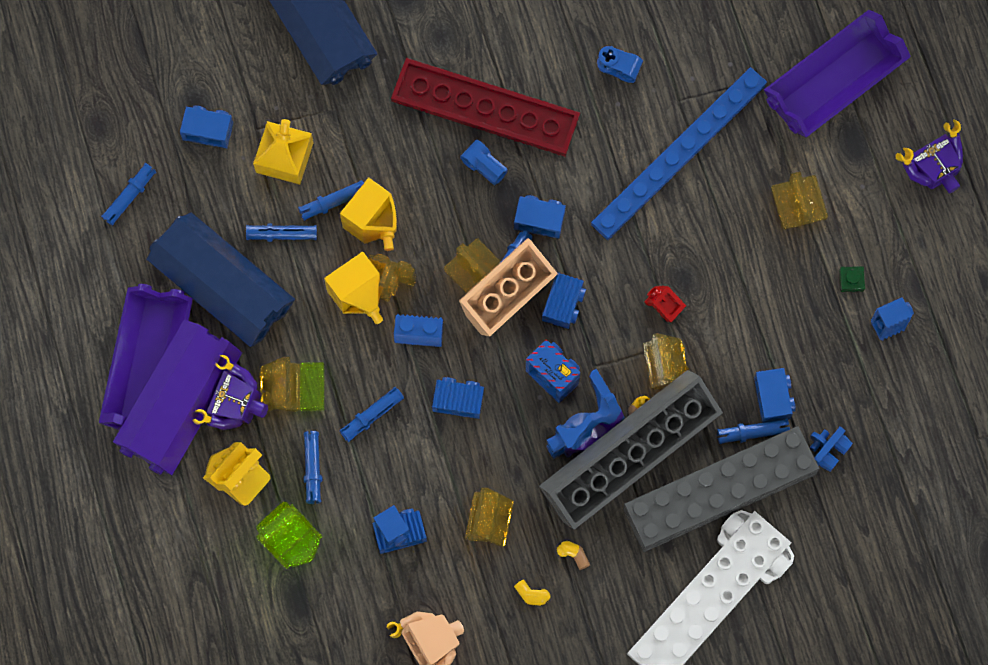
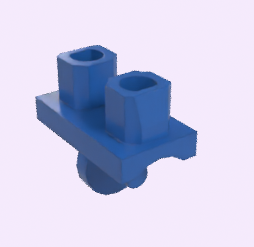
M839 427L828 441L826 438L830 433L825 429L821 434L813 432L810 435L811 440L814 442L810 449L816 452L819 447L822 448L814 457L818 466L820 465L829 472L832 471L839 461L829 453L833 447L844 455L853 444L844 435L846 430L842 427Z

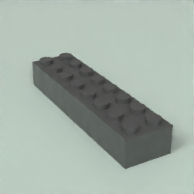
M687 370L544 481L539 487L561 520L575 530L723 412L701 377Z
M799 426L624 503L623 510L643 552H646L815 476L820 468Z

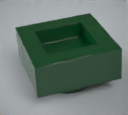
M864 266L840 267L841 292L865 290Z

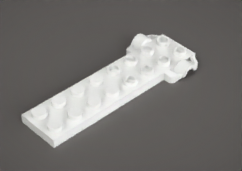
M743 510L733 513L722 525L721 532L717 538V542L722 548L632 647L627 655L639 665H684L759 579L765 584H770L772 581L780 578L793 564L794 554L789 547L791 542L756 511L752 514Z

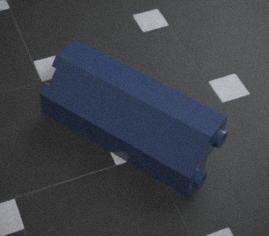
M269 0L321 85H336L344 79L343 76L350 69L367 68L371 65V60L377 55L376 50L344 0Z
M192 212L184 216H178L169 229L159 239L155 240L149 248L150 253L146 260L250 347L265 338L272 324L285 317L295 301V298Z

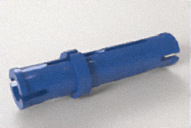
M144 163V166L134 178H130L127 181L129 184L101 216L104 220L106 219L107 223L113 226L139 192L142 193L145 190L144 186L157 173L154 169H151L150 165Z
M360 180L346 188L325 197L319 196L316 198L317 200L298 207L303 221L320 213L326 214L329 209L350 201L364 182Z
M268 223L267 226L246 225V240H267V242H272L273 240H317V225L273 226L272 223Z
M393 387V389L361 414H356L355 419L340 429L339 432L347 442H350L363 430L367 431L374 421L403 400L404 396L398 388Z
M786 418L746 426L738 424L737 427L717 429V436L727 435V437L717 438L718 443L722 444L733 441H740L742 443L746 442V439L779 435L790 430V427L780 428V426L789 425V421Z
M307 431L304 432L306 475L303 477V482L306 483V503L315 504L314 501H316V504L321 503L320 483L322 482L319 465V432L310 431L311 434H309Z

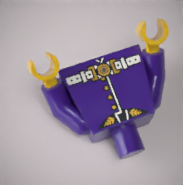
M953 119V129H950L949 123L946 122L944 124V130L950 133L949 136L944 134L914 153L909 148H903L905 157L901 153L896 154V159L904 162L903 167L910 180L923 186H928L930 189H934L942 184L949 194L960 187V184L954 177L959 173L963 164V149L960 134L958 133L961 129L960 122Z
M219 355L226 359V364L219 366L215 363L216 367L228 369V372H223L207 412L202 409L195 411L203 415V420L193 419V422L195 424L206 422L208 426L229 430L240 427L243 423H251L254 415L261 418L265 417L268 405L259 402L262 393L257 390V382L248 370L238 364H231L227 356Z

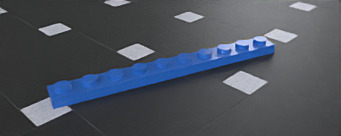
M750 67L591 222V225L604 238L609 240L767 85V81Z

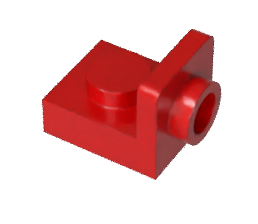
M655 286L648 292V298L644 301L647 306H653L670 323L686 307L669 286Z

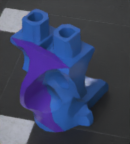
M597 369L593 370L589 377L591 380L590 385L596 393L599 411L596 413L575 414L564 425L556 427L555 436L547 440L548 445H546L553 459L562 454L570 457L573 453L583 452L625 419L614 394L610 392Z

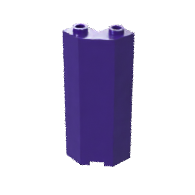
M868 10L765 88L764 91L768 97L766 101L782 117L794 134L798 133L808 137L911 56L904 40L889 33L882 15Z
M138 284L136 287H129L127 289L99 418L100 424L117 430L121 429L184 319L189 320L193 298L184 295V291L171 289L170 292L159 293L152 290V287L147 284Z
M184 319L113 443L120 447L119 452L129 458H132L133 455L142 458L150 464L149 469L159 475L163 472L173 475L201 424L193 422V419L203 420V415L195 411L202 409L207 412L223 372H228V369L216 367L215 363L219 366L226 364V359L219 355L227 356L232 364L238 362L242 352L222 337L219 339L208 333V329Z

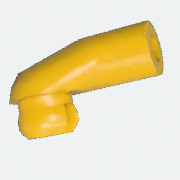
M525 580L518 582L514 586L525 603L529 605L541 606L550 599V593L546 589L531 590Z

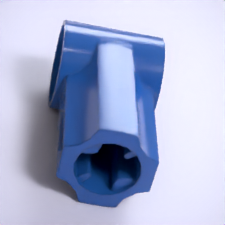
M475 140L460 156V159L467 167L473 171L477 170L494 186L508 172V169L491 155L489 149L479 140Z

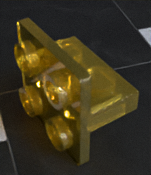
M801 172L791 174L788 182L772 185L771 191L783 229L828 218L815 175L802 178Z
M476 238L468 246L462 243L456 248L457 256L444 267V271L468 293L499 265L500 260Z
M376 254V256L369 255L368 259L382 276L378 285L380 299L389 302L391 296L396 295L399 282L415 286V269L412 268L411 264L404 261H399L398 263L390 261L389 257L382 254Z
M658 333L652 335L653 340L643 343L651 389L656 390L668 386L685 371L689 370L685 361V347L682 340Z
M282 357L261 366L259 379L261 381L262 396L259 402L267 404L268 411L273 409L292 412L299 411L300 364L290 363V357Z
M485 487L481 488V492H474L465 538L470 541H488L498 546H505L510 517L513 511V500Z

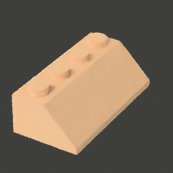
M527 238L462 297L459 302L466 317L481 335L491 336L558 273L533 242Z

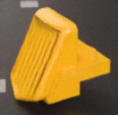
M235 442L229 448H225L210 457L203 479L217 490L227 493L239 504L246 506L250 504L269 482L270 475L259 465L258 459L262 454L256 448L248 449L241 442Z

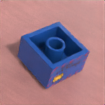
M545 340L526 358V372L560 403L579 385L580 367L574 360H567L562 355V349L553 342L551 344L548 340Z

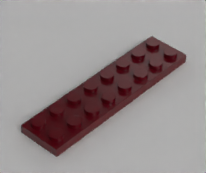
M409 58L405 59L391 97V102L564 157L567 155L580 117V112Z

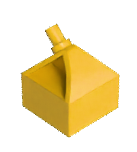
M286 119L281 120V125L267 121L253 163L256 173L300 185L314 143L312 133L290 128V121Z
M368 178L341 211L342 227L364 244L381 239L384 243V250L391 251L394 249L392 239L397 229L396 210L392 194Z
M361 252L324 278L328 294L343 314H367L375 324L383 321L379 313L380 308L378 307L381 293L380 274L364 252Z

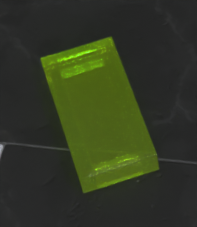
M324 362L300 363L301 411L324 410Z

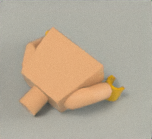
M415 612L401 619L398 624L396 622H389L387 624V629L397 626V631L389 636L398 638L402 634L419 665H451L456 656L455 648L459 645L457 636L464 633V628L460 621L457 620L449 624L444 615L435 616L433 613Z

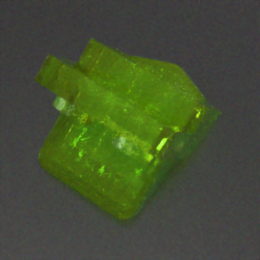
M282 502L256 527L259 532L256 538L286 569L290 566L294 567L313 561L320 544V539L323 537L293 504L289 505L287 502Z

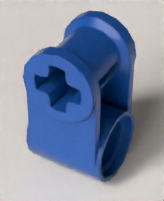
M612 46L603 47L599 52L597 66L600 71L628 83L635 82L643 63L639 56ZM607 57L611 58L609 62L605 61Z

